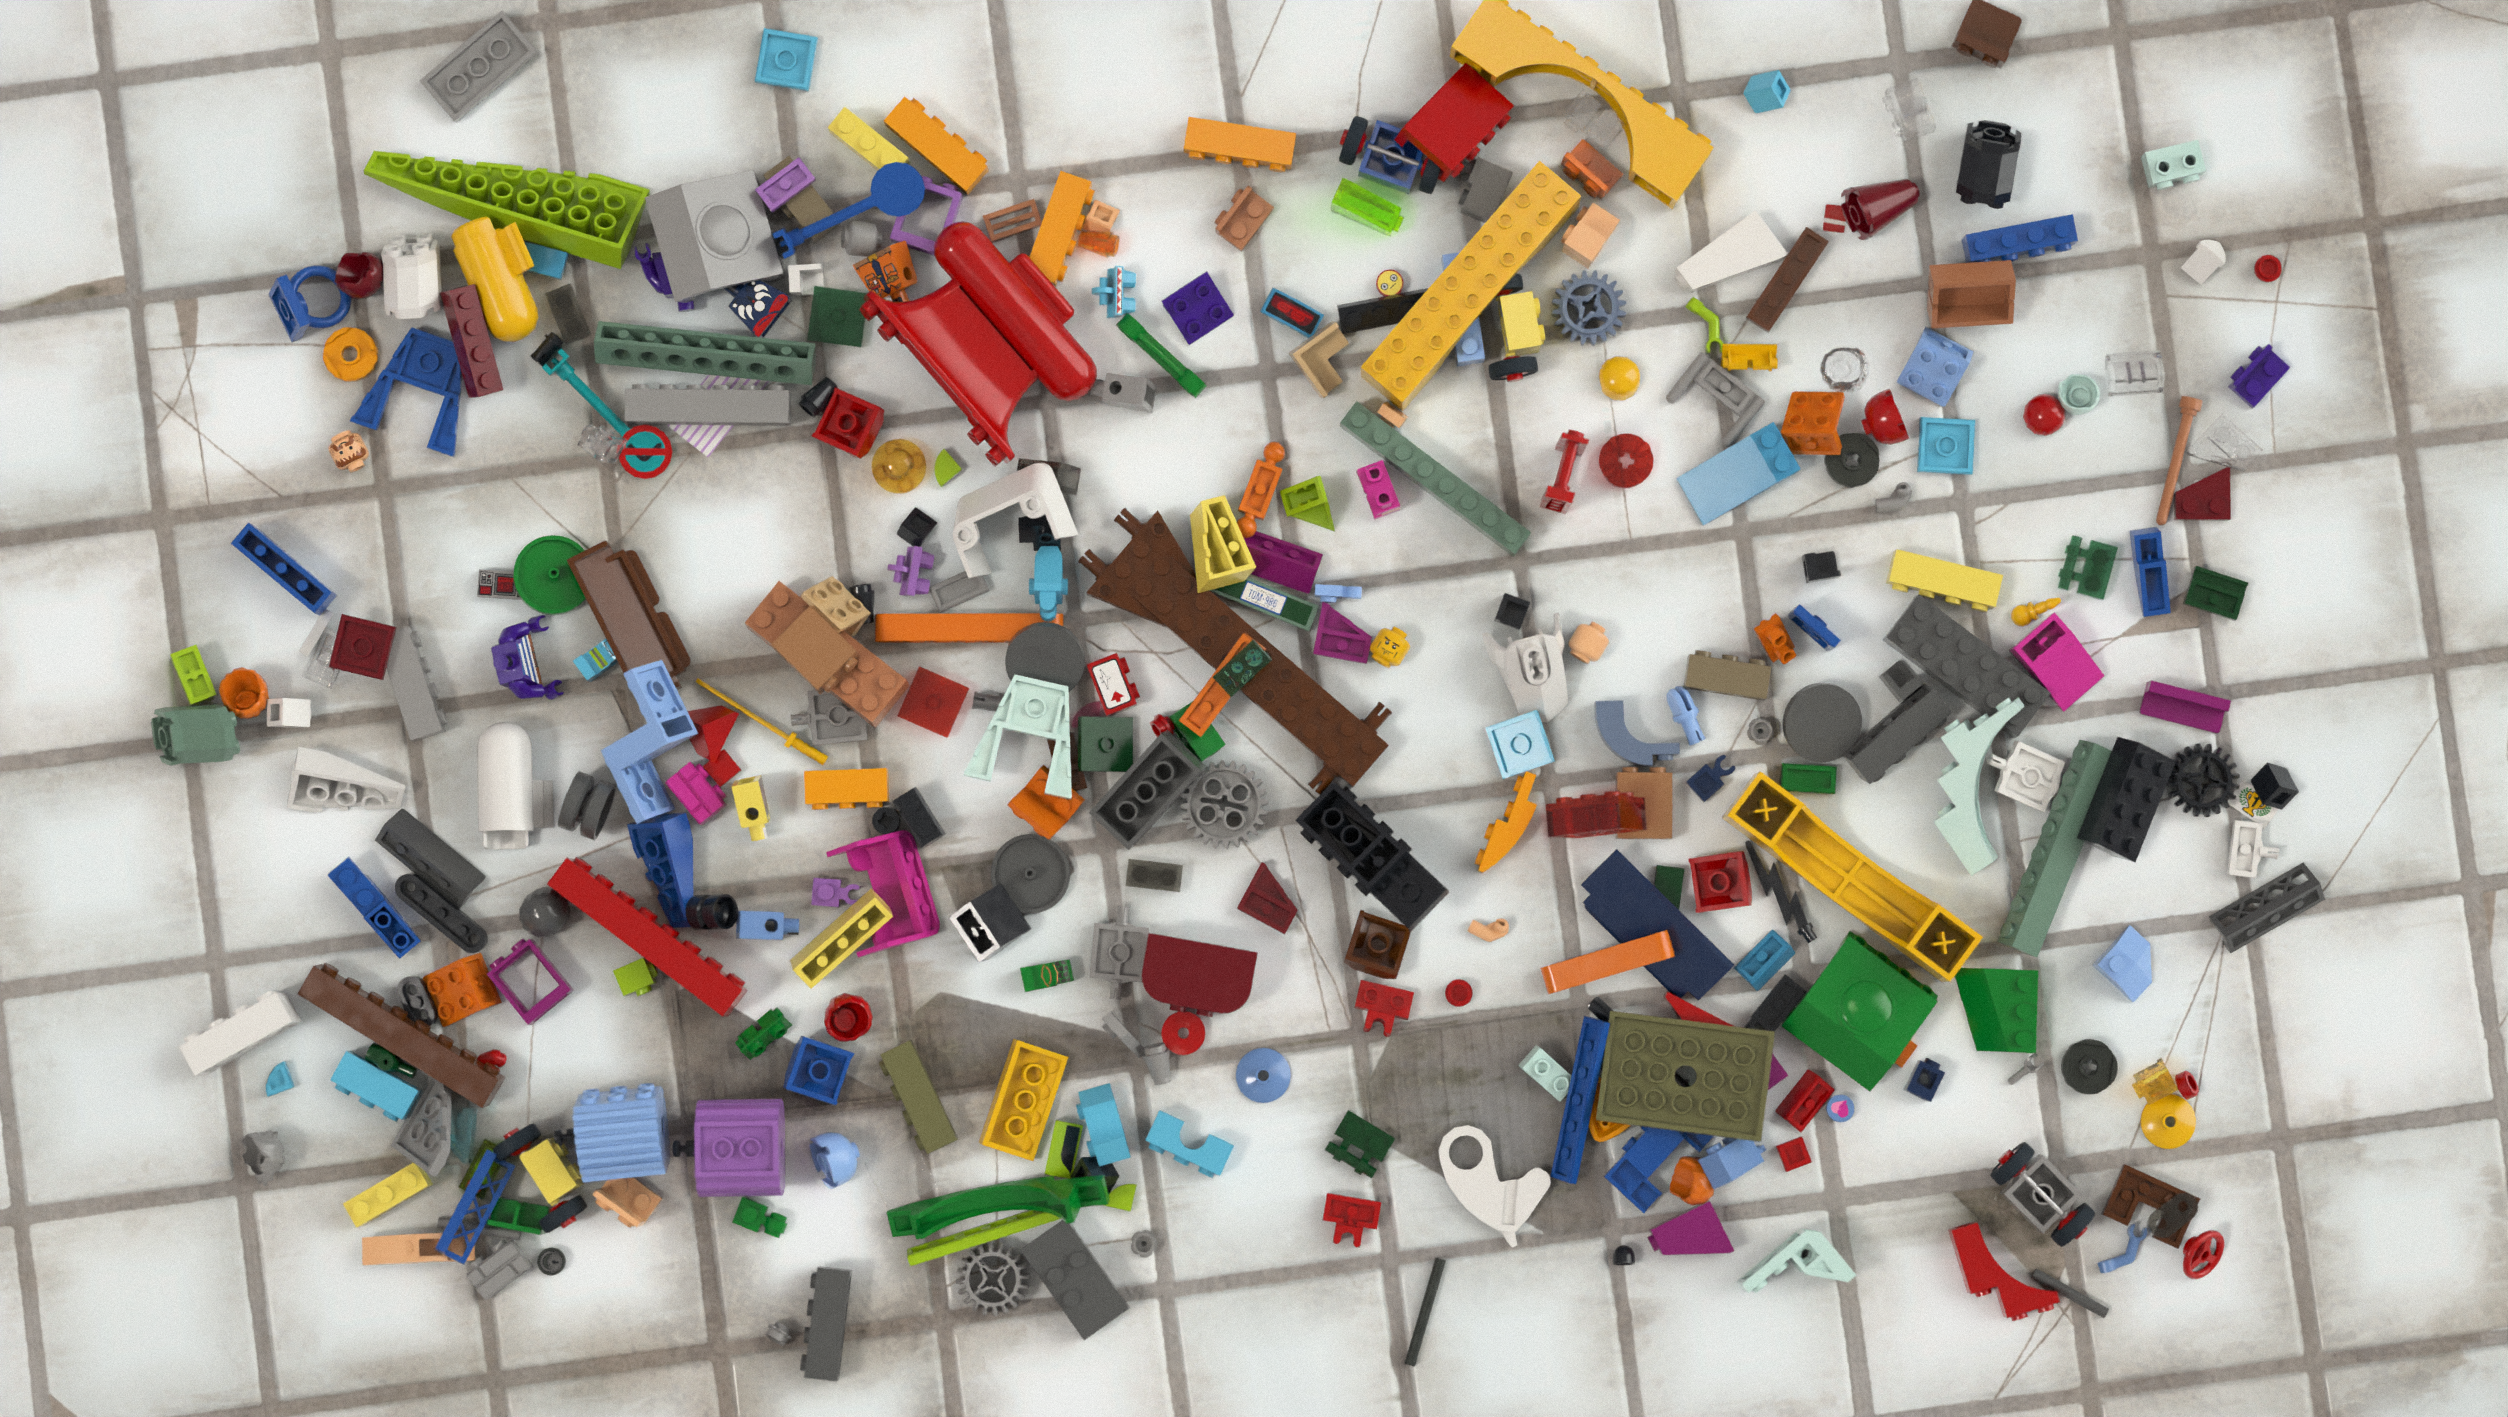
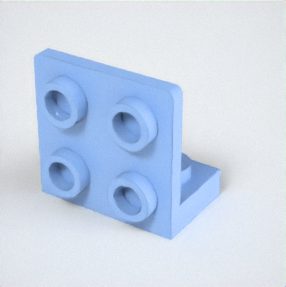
M1925 327L1897 383L1944 407L1967 369L1974 351Z

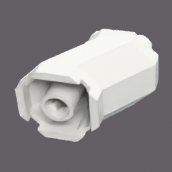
M421 233L416 237H405L404 235L391 237L389 239L390 243L384 245L381 253L386 315L391 316L393 312L397 319H412L427 316V310L433 308L434 312L440 310L442 300L439 292H442L438 240L433 239L431 233Z

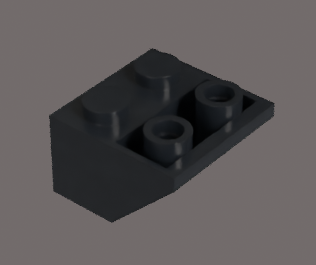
M1002 884L973 899L949 916L979 962L989 960L1032 929Z

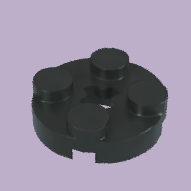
M1842 434L1839 436L1842 444L1841 454L1826 455L1824 458L1827 473L1836 483L1848 488L1865 485L1878 471L1880 461L1879 450L1873 440L1864 434ZM1849 453L1852 456L1856 453L1859 456L1857 459L1859 465L1857 467L1854 465L1849 467L1846 464V454Z
M2085 1039L2069 1046L2062 1058L2061 1071L2066 1084L2075 1091L2083 1094H2097L2114 1082L2118 1071V1063L2115 1055L2106 1044L2098 1040ZM2088 1059H2092V1064L2097 1065L2096 1070H2092L2090 1075H2087L2086 1070L2082 1069V1064L2087 1063Z

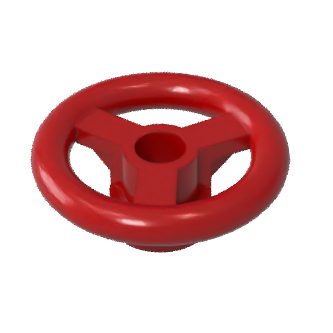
M2208 1230L2198 1237H2191L2183 1247V1271L2188 1278H2203L2216 1267L2224 1251V1238L2220 1232ZM2212 1238L2216 1240L2214 1254H2211L2209 1249ZM2208 1262L2202 1269L2192 1271L2200 1263Z

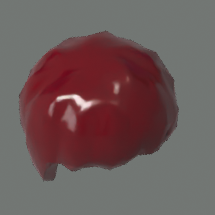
M369 252L345 253L337 267L334 281L336 287L353 299H367L381 289V284L384 281L383 261Z

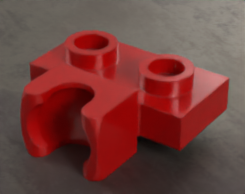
M1361 980L1354 1008L1368 1011L1363 1031L1369 1032L1373 1023L1380 1022L1384 1026L1383 1035L1390 1037L1394 1018L1408 1020L1414 992Z
M1327 1193L1323 1221L1336 1223L1333 1243L1339 1244L1342 1235L1349 1232L1354 1236V1246L1360 1248L1363 1227L1377 1229L1381 1202Z

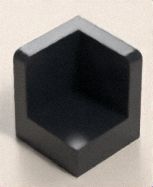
M1834 551L1818 554L1814 552L1802 556L1806 583L1835 579L1841 576L1840 570L1838 571Z
M1504 593L1494 621L1520 630L1530 602Z
M2268 762L2251 779V783L2262 804L2282 810L2299 792L2285 767Z
M1081 1157L1070 1177L1080 1178L1104 1175L1108 1194H1110L1119 1178V1174L1112 1163L1099 1167L1096 1157Z

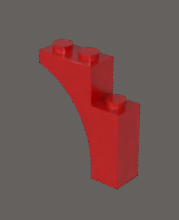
M1971 1222L1948 1229L1967 1293H1975L1976 1297H1981L1992 1293L1991 1288L1994 1287L2003 1317H2011L2012 1321L2028 1317L2027 1312L2037 1309L2038 1313L2047 1312L2054 1309L2053 1304L2060 1302L2057 1291L2027 1286L2003 1270L1989 1252L1978 1222Z

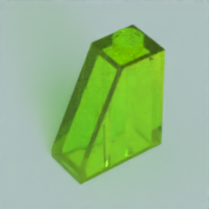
M1342 178L1331 202L1332 212L1389 237L1393 231H1399L1404 217L1400 216L1402 208L1345 178Z

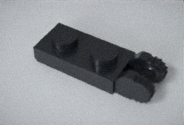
M1784 974L1750 1016L1751 1019L1744 1028L1752 1029L1758 1023L1764 1030L1774 1032L1807 991Z

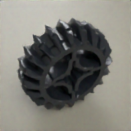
M2200 743L2195 744L2194 752L2189 746L2185 747L2186 757L2180 752L2175 754L2179 763H2175V771H2172L2170 777H2173V781H2169L2166 787H2174V791L2168 793V797L2171 798L2177 795L2178 799L2174 802V805L2178 807L2184 802V813H2188L2193 807L2192 813L2194 817L2200 815L2201 809L2204 817L2210 816V808L2215 814L2221 813L2219 804L2223 808H2228L2230 805L2225 798L2231 800L2236 798V795L2230 792V789L2237 790L2240 785L2232 783V779L2240 778V774H2231L2230 771L2237 767L2236 763L2227 765L2226 762L2231 756L2226 754L2220 758L2222 748L2218 747L2212 753L2211 744H2206L2204 752ZM2202 758L2201 764L2198 765L2195 773L2183 772L2185 766L2191 760ZM2210 761L2219 767L2223 780L2212 774ZM2201 772H2203L2204 779L2214 783L2204 784L2202 788L2201 782L2192 778L2202 776ZM2182 781L2189 783L2193 787L2194 800L2184 791ZM2210 787L2222 788L2214 800L2203 803V798Z

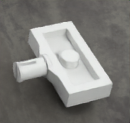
M2233 821L2227 875L2256 878L2257 866L2261 857L2278 859L2279 854L2268 852L2279 853V848L2263 846L2261 839L2263 824Z

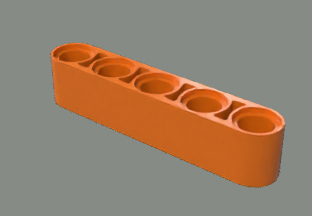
M1668 930L1540 969L1547 992L1551 994L1675 957Z

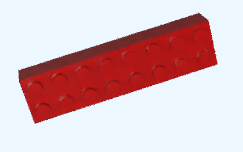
M576 857L575 859L566 858L548 881V886L722 1017H728L748 991L743 987L746 983L734 973H729L728 975L721 970L723 965L713 957L707 956V958H704L699 953L702 949L692 941L685 940L683 942L678 938L680 932L669 924H659L655 921L658 916L648 908L641 907L639 909L635 906L636 899L627 892L615 891L612 888L614 883L602 874L595 876L590 871L593 867L583 859Z

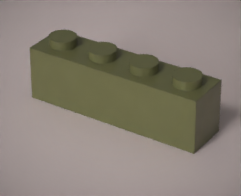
M907 1041L880 1054L883 1060L879 1061V1065L885 1077L890 1075L894 1083L893 1086H890L896 1101L902 1100L906 1110L902 1111L908 1126L914 1125L918 1135H915L914 1139L919 1150L925 1149L926 1153L929 1154L958 1140L913 1041Z

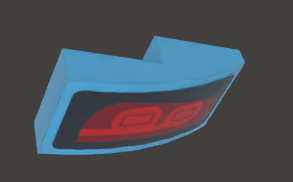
M1275 288L1271 289L1260 310L1261 313L1282 325L1288 326L1306 338L1314 335L1324 316L1317 310Z

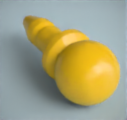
M2049 598L2045 602L2042 601L2035 604V606L2032 602H2029L2027 606L2018 605L2012 610L2011 619L2017 626H2027L2031 623L2032 619H2039L2038 614L2055 608L2061 602V599Z

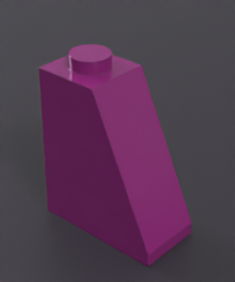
M1709 1200L1650 1228L1651 1235L1647 1237L1654 1252L1659 1250L1662 1255L1719 1254L1734 1251Z

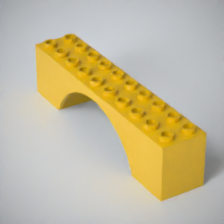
M1483 0L1451 46L1449 57L1462 66L1466 62L1493 87L1513 77L1525 74L1549 73L1574 79L1594 90L1610 105L1625 131L1630 153L1628 179L1673 209L1709 158L1714 148L1710 145L1711 140L1701 133L1695 135L1689 131L1688 124L1677 117L1674 120L1665 114L1666 110L1658 103L1653 102L1650 104L1644 100V95L1636 88L1630 86L1628 89L1620 83L1621 79L1610 71L1605 73L1597 68L1599 64L1589 56L1581 57L1575 52L1576 48L1565 40L1560 42L1552 37L1554 33L1543 25L1538 27L1530 22L1531 17L1522 10L1518 9L1516 12L1508 7L1509 2L1507 0Z
M1539 160L1361 366V377L1403 412L1437 373L1449 353L1488 304L1532 257L1546 247L1578 210L1581 195Z
M1761 771L1752 776L1722 817L1723 820L1941 982H1950L1983 938L1941 905L1910 888L1855 849L1813 814L1804 803Z

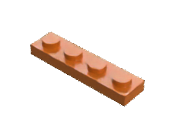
M1245 632L1179 720L1200 737L1203 736L1238 688L1234 686L1233 682L1231 683L1224 670H1227L1241 684V677L1245 674L1246 670L1253 668L1245 662L1244 657L1247 650L1258 648L1262 653L1266 650L1265 647ZM1240 661L1243 664L1244 669L1241 673L1237 674L1232 671L1231 666L1233 662ZM1227 683L1233 684L1229 688L1225 686Z

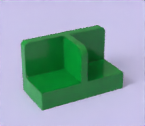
M499 1197L492 1210L491 1218L487 1220V1225L542 1235L545 1234V1231L542 1229L539 1221L549 1214L550 1206Z

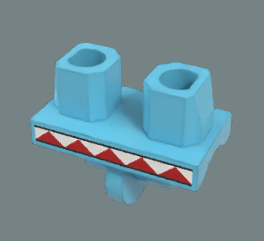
M1114 266V268L1107 269V278H1100V286L1092 288V295L1099 296V305H1107V318H1117L1126 313L1131 314L1136 311L1135 298L1123 297V288L1135 287L1136 273L1124 270V266Z

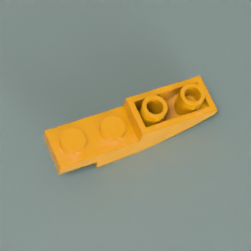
M1526 771L1523 777L1518 775L1513 791L1517 792L1514 802H1508L1504 817L1508 818L1507 822L1496 819L1494 824L1489 823L1484 836L1485 839H1488L1485 850L1479 849L1474 863L1479 865L1478 872H1485L1502 859L1525 831L1537 804L1527 801L1536 777L1535 774Z

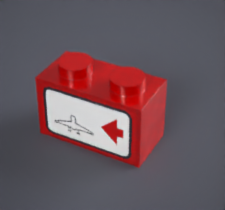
M1115 653L1087 664L1107 717L1137 706L1135 699L1140 698L1135 682L1129 684L1126 674L1130 670L1125 657L1119 659L1118 654Z

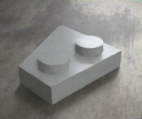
M1109 1012L1102 1018L1105 1022L1102 1028L1112 1039L1118 1036L1138 1058L1144 1054V1047L1112 1012Z

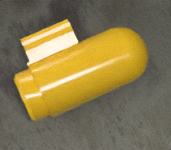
M485 216L459 226L451 235L455 245L453 251L467 284H475L487 329L494 338L507 342H516L528 337L536 328L538 309L522 273L534 267V263L516 222L503 229H494L490 218Z

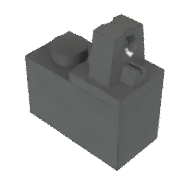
M1478 157L1471 162L1464 161L1462 163L1465 167L1459 173L1463 175L1461 181L1467 183L1466 186L1470 190L1464 189L1458 204L1462 205L1460 213L1486 223L1498 209L1513 172Z

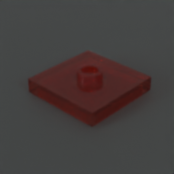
M919 666L897 716L948 738L970 688Z

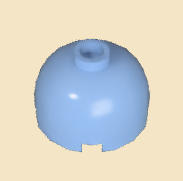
M833 1132L823 1133L810 1139L813 1143L809 1144L815 1168L817 1172L822 1170L826 1178L822 1179L823 1183L829 1189H834L848 1182L856 1172L857 1158L860 1157L857 1145L854 1142L850 1143L840 1133Z

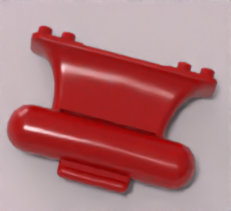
M955 222L945 227L939 233L934 244V256L939 265L951 278L948 283L924 297L906 302L888 301L875 292L869 291L864 296L865 303L861 305L859 311L869 322L876 316L882 321L883 324L879 326L877 332L886 342H889L895 336L901 344L906 346L968 418L967 421L973 426L967 433L971 441L978 446L985 440L991 447L985 456L996 467L1001 461L1008 464L1015 457L1008 442V424L1017 403L1032 384L1039 379L1057 399L1064 401L1079 400L1093 388L1097 378V367L1089 354L1063 325L1074 315L1073 307L1027 254L1021 253L1011 262H1008L981 229L973 223Z

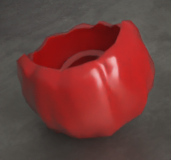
M842 993L830 1000L825 1010L824 1024L826 1031L835 1040L841 1042L855 1041L860 1036L865 1035L871 1028L873 1019L871 1007L859 995Z

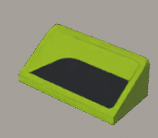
M1060 1120L1055 1121L1045 1169L1046 1175L1071 1179L1070 1176L1074 1171L1083 1125Z

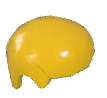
M1615 356L1606 360L1599 371L1602 392L1613 400L1624 401L1634 396L1640 385V372L1637 365L1628 357Z

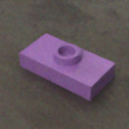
M798 157L756 188L755 191L773 213L816 181V179Z

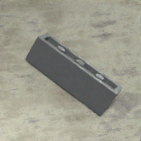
M405 809L399 810L389 819L375 839L378 844L459 909L466 903L472 891L486 878L482 872Z

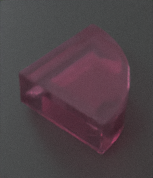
M1100 701L1091 702L1083 706L1074 716L1071 727L1078 728V717L1080 716L1100 717Z

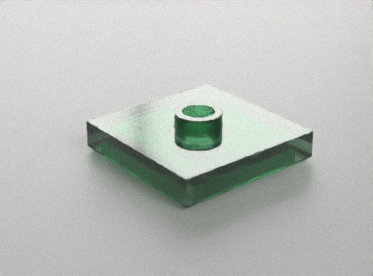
M814 286L807 340L862 348L866 318L859 309L865 303L864 296L867 293Z

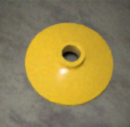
M2162 1094L2152 1098L2145 1105L2140 1123L2142 1132L2149 1142L2160 1148L2174 1149L2184 1145L2191 1138L2195 1130L2196 1118L2192 1107L2185 1099L2173 1094ZM2169 1116L2173 1117L2175 1121L2171 1127H2168L2165 1123L2166 1118Z

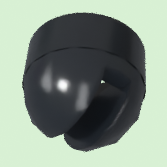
M1626 1245L1617 1247L1613 1253V1265H1634L1635 1254L1633 1250Z

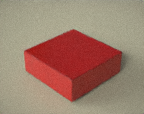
M725 749L720 751L715 763L708 761L703 766L720 788L742 771Z
M1802 1136L1776 1146L1785 1172L1812 1162Z

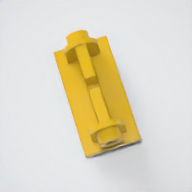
M1722 344L1721 367L1727 368L1728 371L1753 368V370H1768L1771 372L1772 369H1777V344Z

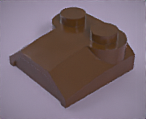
M1360 910L1344 963L1354 970L1382 979H1396L1411 931L1402 924Z

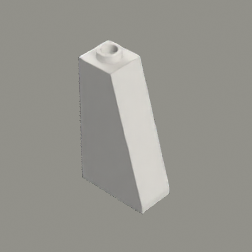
M1755 210L1679 265L1674 271L1677 274L1674 278L1683 290L1687 288L1690 293L1780 262L1786 258L1788 253Z

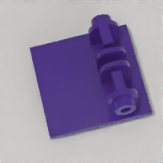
M1207 271L1161 301L1164 309L1171 316L1188 345L1234 316Z

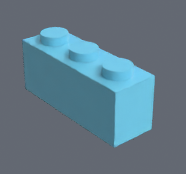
M352 1051L345 1052L330 1079L336 1083L335 1089L346 1095H350L353 1092L360 1096L359 1102L370 1108H374L376 1105L384 1109L383 1115L396 1122L399 1118L402 1120L407 1118L422 1091L398 1076L381 1070Z

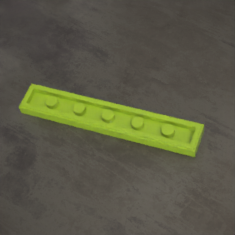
M1028 1210L908 1248L907 1259L909 1265L913 1266L1061 1218L1042 1211Z

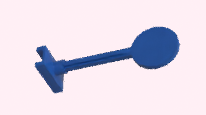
M894 162L886 164L876 172L872 179L870 197L800 230L796 228L787 232L785 228L774 232L773 236L775 239L780 236L784 238L783 241L779 242L781 247L787 245L789 250L782 253L784 259L795 254V247L805 243V239L874 206H877L879 210L891 216L900 217L912 213L924 199L925 186L922 176L914 167L907 163Z

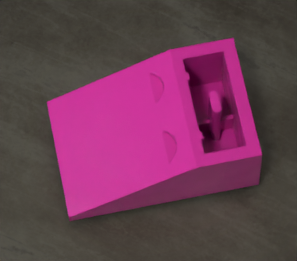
M2055 612L2047 616L2009 650L2034 680L2050 692L2049 697L2063 712L2104 677V674L2073 632Z

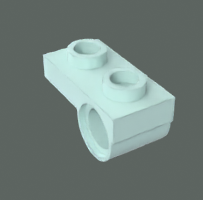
M1535 1045L1518 1066L1560 1102L1568 1093L1571 1075L1545 1051Z

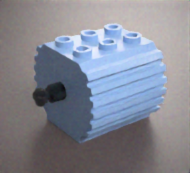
M644 1083L638 1085V1088L627 1089L626 1086H615L606 1092H599V1089H587L583 1091V1094H579L573 1107L574 1127L567 1129L566 1134H562L561 1129L555 1130L554 1142L562 1146L563 1141L567 1140L569 1145H576L579 1172L583 1182L666 1174L670 1163V1141L667 1108L662 1086H654V1083Z

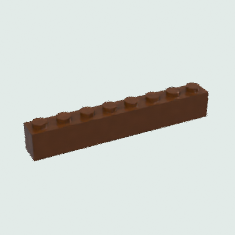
M324 963V965L319 964L312 967L297 993L299 996L479 1107L484 1108L491 1104L506 1078L500 1074L501 1070L490 1063L483 1064L478 1061L475 1053L465 1048L462 1050L453 1045L454 1041L443 1034L438 1036L431 1032V1027L425 1022L410 1020L407 1017L408 1013L398 1006H393L392 1008L384 1003L385 998L372 991L368 993L361 988L362 984L350 977L345 979L338 974L339 970L334 966Z

